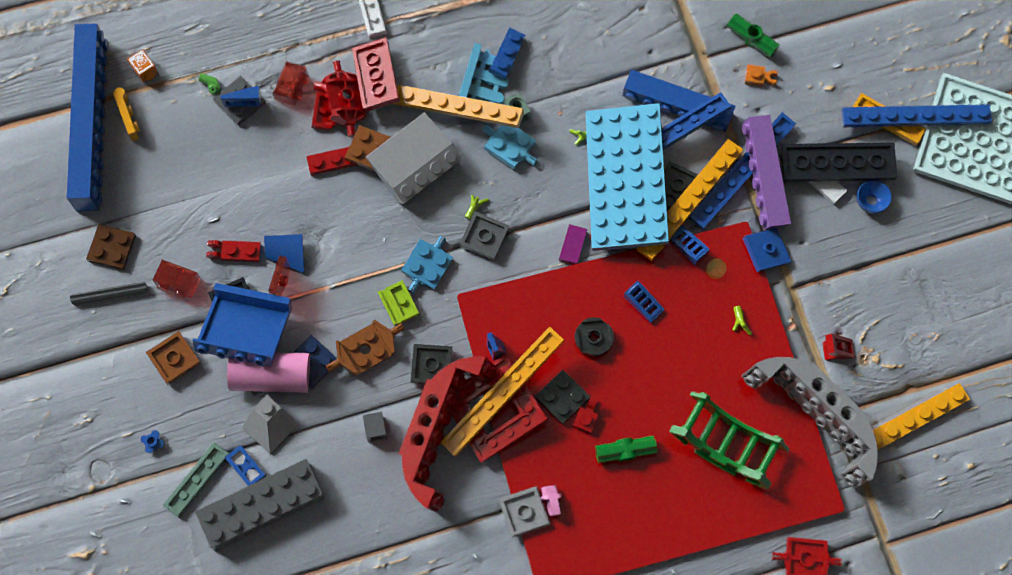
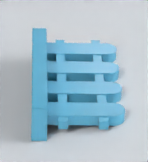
M475 43L458 96L466 98L469 95L471 99L478 98L487 102L502 104L504 96L498 92V88H506L509 80L507 77L504 80L484 70L485 66L491 67L496 56L489 54V50H485V52L480 51L482 45ZM476 63L481 64L480 68L476 67ZM472 79L476 80L475 84L471 83ZM483 82L494 86L493 90H490L481 87L480 83Z

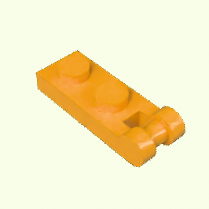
M116 88L113 93L132 142L139 139L137 132H140L137 122L132 120L134 113L131 105L127 106L129 98L123 88Z

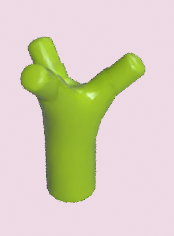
M569 130L570 133L579 136V139L575 142L576 146L581 141L587 139L586 131Z
M471 195V204L464 217L471 220L474 212L483 203L489 201L488 198L479 201V197L474 198V195Z
M735 306L736 322L732 330L736 331L740 325L751 335L752 332L746 325L741 306Z

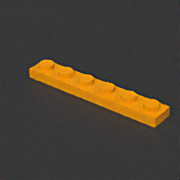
M958 383L873 429L877 451L969 401L970 398L962 385Z

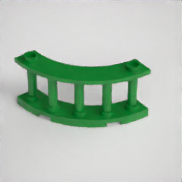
M691 392L690 396L697 404L685 425L681 427L673 425L669 432L685 446L689 443L695 448L694 453L733 476L738 473L747 477L746 482L769 489L772 482L766 477V471L778 449L785 452L789 451V447L784 443L785 440L777 435L765 434L739 421L716 405L708 394L700 392V394ZM705 408L712 415L702 434L697 438L691 429L702 409ZM718 419L731 427L721 446L715 451L707 445L706 441ZM737 431H740L751 438L739 461L735 462L727 458L725 453ZM759 441L770 446L759 469L753 470L748 468L746 463Z

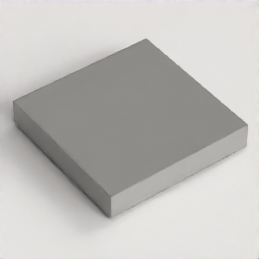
M537 486L499 499L511 538L550 525Z

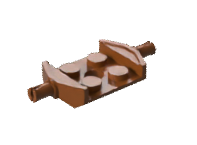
M373 320L372 324L340 342L337 340V358L330 364L325 365L328 372L330 373L340 367L350 374L357 376L395 354L393 339L395 335L405 331L404 327L400 323L392 329H388L378 321ZM362 346H369L371 351L368 354H362L360 348Z

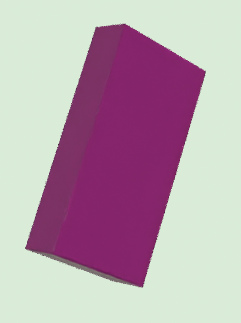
M569 224L559 261L572 265L578 263L587 233L586 228Z

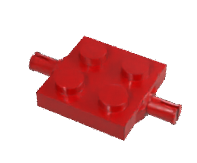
M787 537L785 552H772V560L784 561L785 575H827L829 565L839 567L842 565L840 563L842 561L841 558H831L829 556L827 540Z

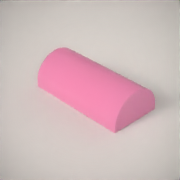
M276 352L271 367L257 366L249 362L242 363L228 358L229 391L308 393L311 354Z

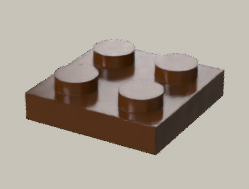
M98 224L86 260L125 270L136 234Z

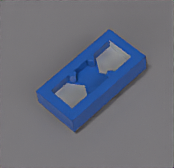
M241 445L225 457L248 486L266 477L264 472Z

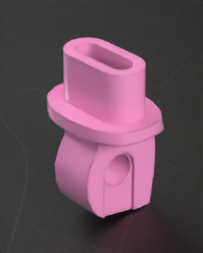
M557 486L541 488L543 494L541 501H547L549 515H560L558 498H561L562 495L558 493Z

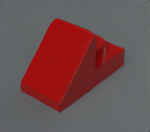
M836 334L825 335L826 341L823 342L825 360L855 358L852 339Z

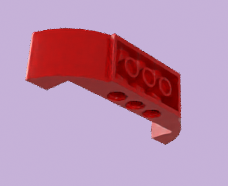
M472 356L457 360L440 370L431 380L427 379L399 451V455L402 456V469L405 481L411 493L426 509L436 513L443 507L445 498H443L444 494L423 484L429 479L431 463H434L437 458L436 450L444 439L443 432L445 427L450 424L452 418L450 414L452 408H455L458 403L459 397L457 395L459 390L465 385V375L487 382L488 378H491L494 373V364L485 356Z

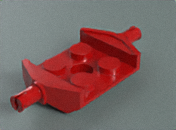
M335 60L332 62L335 72L330 73L321 81L322 84L326 85L332 114L329 120L347 127L348 137L352 138L355 136L354 125L364 120L367 114L362 106L357 76L342 70L340 60ZM343 92L347 93L350 99L345 98Z

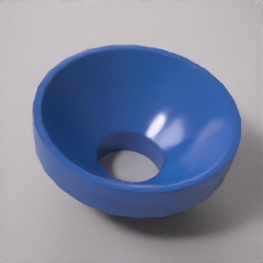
M869 180L859 187L856 195L857 203L867 213H881L891 203V192L881 181ZM866 197H875L876 204H868L866 201Z

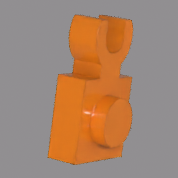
M747 64L744 84L763 86L764 82H766L770 86H775L777 80H772L770 77H776L778 71L771 70L765 72L766 67Z

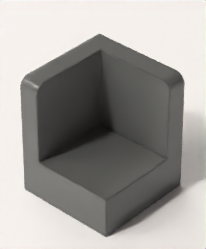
M376 412L363 415L367 441L387 439L383 413Z

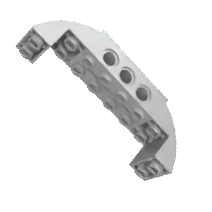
M790 357L769 358L756 363L741 375L745 383L754 390L772 377L773 381L781 386L788 396L795 400L802 410L809 414L816 424L830 435L833 441L838 442L844 448L847 455L854 458L840 474L849 486L855 489L873 479L878 455L874 432L869 424L870 418L814 362L809 364Z

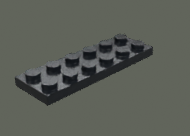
M895 142L781 145L783 182L897 179Z

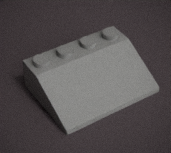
M426 113L421 114L365 157L397 203L402 204L406 203L462 159L452 143Z

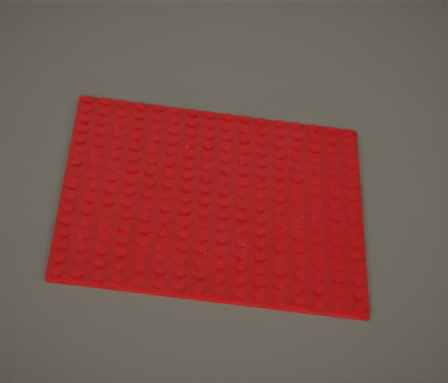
M740 222L693 234L710 249L709 253L696 265L669 240V244L664 246L653 261H650L639 253L637 249L457 295L473 356H485L492 363L494 362L487 347V334L492 332L502 340L507 355L514 365L537 339L551 327L565 342L525 383L535 398L538 392L559 372L564 370L590 397L598 398L594 413L599 415L591 434L573 427L578 411L562 425L536 399L548 421L499 452L510 495L537 486L541 498L543 496L541 488L555 485L557 486L558 493L562 495L561 498H558L560 515L550 516L547 509V501H542L550 525L522 534L532 575H615L844 511V505L815 420L805 413L801 406L791 399L781 386L773 381L772 377L756 390L748 386L741 377L752 366L765 359L775 357L794 358L765 271L756 272L743 238L752 234L748 222ZM687 238L682 244L685 245L690 240ZM692 243L688 249L691 250L695 245ZM697 249L693 253L696 255L700 250ZM636 281H639L665 309L652 323L623 297L624 293ZM635 291L632 296L635 297L639 292ZM642 296L638 302L640 303L645 297ZM648 301L643 308L646 309L651 303ZM735 306H741L746 325L752 332L751 335L740 325L736 331L732 330L736 322ZM653 307L648 314L651 315L656 308ZM587 318H600L609 324L613 330V343L610 350L604 355L598 357L583 355L575 344V331L581 322ZM592 333L589 339L596 342L599 336ZM691 392L699 394L704 392L708 394L716 405L739 421L765 434L777 435L785 440L784 443L789 447V451L785 452L778 449L766 471V477L772 482L769 489L746 482L747 477L738 473L733 476L694 453L695 448L689 443L685 446L669 432L673 425L679 427L685 425L697 404L690 396ZM512 399L490 420L493 431L520 414ZM589 400L582 406V408L586 409ZM705 408L702 409L691 429L697 438L702 434L712 415ZM718 419L706 441L707 445L715 451L718 450L731 426ZM737 431L725 453L726 457L735 462L739 461L751 437ZM654 436L656 440L657 453L638 456L636 459L621 462L616 460L598 464L595 453V446L614 443L623 438L637 439ZM758 441L746 466L753 470L759 469L770 446Z

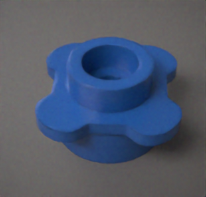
M153 430L151 434L141 437V442L144 443L147 453H152L164 446V442L159 438L160 433L157 430Z

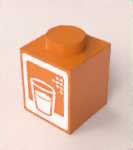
M143 49L127 59L142 83L152 80L158 74L155 65Z

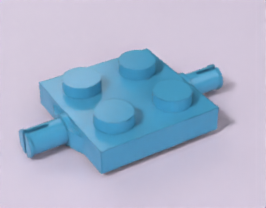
M439 236L435 245L419 239L403 266L401 272L409 276L413 281L408 289L409 292L412 291V294H415L419 285L435 290L450 265L453 257L441 249L446 241L444 237L442 239V236Z

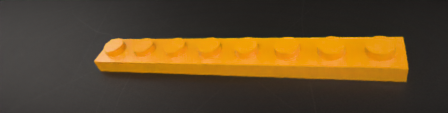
M397 85L400 102L393 103L513 128H519L524 115L523 108L403 85Z
M728 139L667 211L669 240L742 154L743 149ZM665 245L637 247V251L650 261H653Z
M549 327L440 443L456 457L565 342L564 339Z

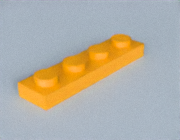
M863 93L859 95L853 107H886ZM922 126L883 127L915 146L926 130Z

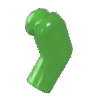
M201 73L198 81L208 85L210 94H219L221 87L218 79Z

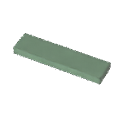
M214 442L163 506L180 518L226 461L225 457L229 453Z

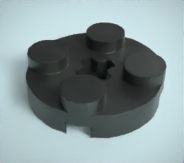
M592 317L581 322L575 331L574 339L581 354L598 357L610 350L614 334L609 324L600 318ZM592 333L599 336L596 342L589 339Z

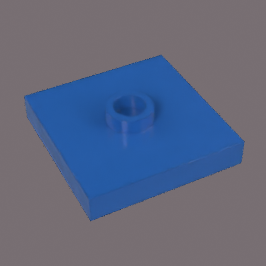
M777 228L747 235L743 238L757 273L791 263Z

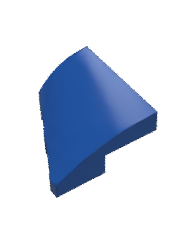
M302 234L264 236L266 259L281 263L282 266L287 268H293L301 274L305 273Z

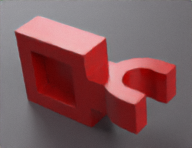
M591 396L586 409L580 407L573 427L591 434L599 415L594 413L598 398Z

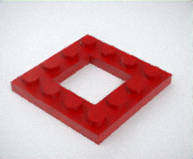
M507 354L493 362L494 373L491 378H488L487 382L473 377L465 381L464 387L459 390L457 395L459 397L458 403L451 411V415L457 424L472 409L469 403L490 390L513 366ZM526 384L511 398L520 414L489 434L483 428L469 442L481 463H484L548 421V418Z

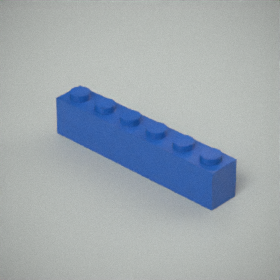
M632 69L622 94L626 99L630 101L636 100L644 105L660 103V110L662 112L673 113L678 117L712 98ZM730 104L731 110L706 125L716 131L726 132L736 106Z

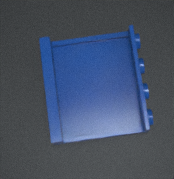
M215 283L213 288L215 297L198 339L193 338L192 340L195 351L203 355L211 354L223 359L230 358L242 363L249 362L257 366L271 367L292 311L291 298Z

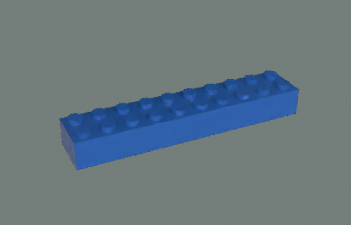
M97 23L75 24L67 200L76 212L99 211V204H102L100 187L103 186V178L100 172L104 167L101 152H104L102 134H105V125L102 122L103 117L106 115L103 100H106L104 83H107L105 66L108 65L105 50H108V40L104 38L103 30H100Z

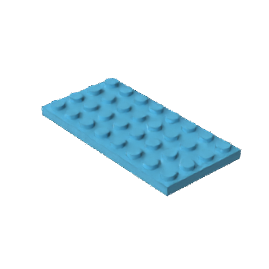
M660 103L586 111L592 250L601 251L669 244Z

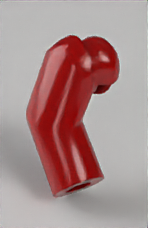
M315 82L314 91L326 92L325 98L328 99L326 85L322 84V82Z

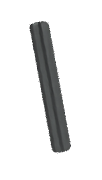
M138 282L74 293L70 295V301L72 305L146 293L148 288L146 282Z

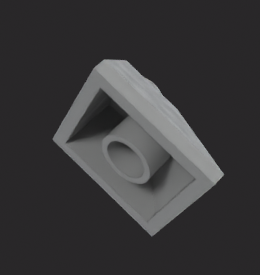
M266 395L252 409L242 429L271 454L298 425L276 402Z

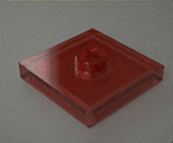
M278 257L268 290L269 294L283 296L291 271L287 257Z

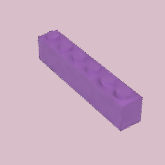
M770 115L748 117L743 122L742 131L746 135L747 142L745 147L750 156L749 168L753 172L752 184L757 193L756 205L760 209L759 221L763 225L764 231L774 228H785L791 224L771 117Z

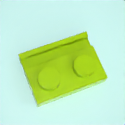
M403 280L377 292L394 327L419 316V312Z

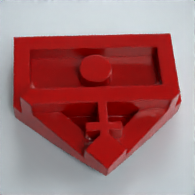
M316 92L311 128L331 130L338 124L329 120L332 113L329 99L325 98L326 93Z

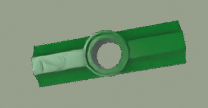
M737 13L727 23L726 27L743 38L747 46L757 48L769 58L775 54L780 46L779 43L763 33L759 25L751 24Z
M654 436L637 439L623 438L614 443L595 446V453L598 464L616 460L622 462L636 459L638 456L657 453V445Z

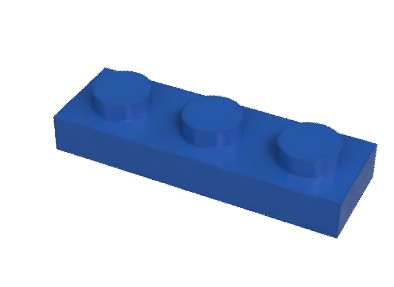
M509 27L489 73L504 80L506 79L526 36L525 34Z

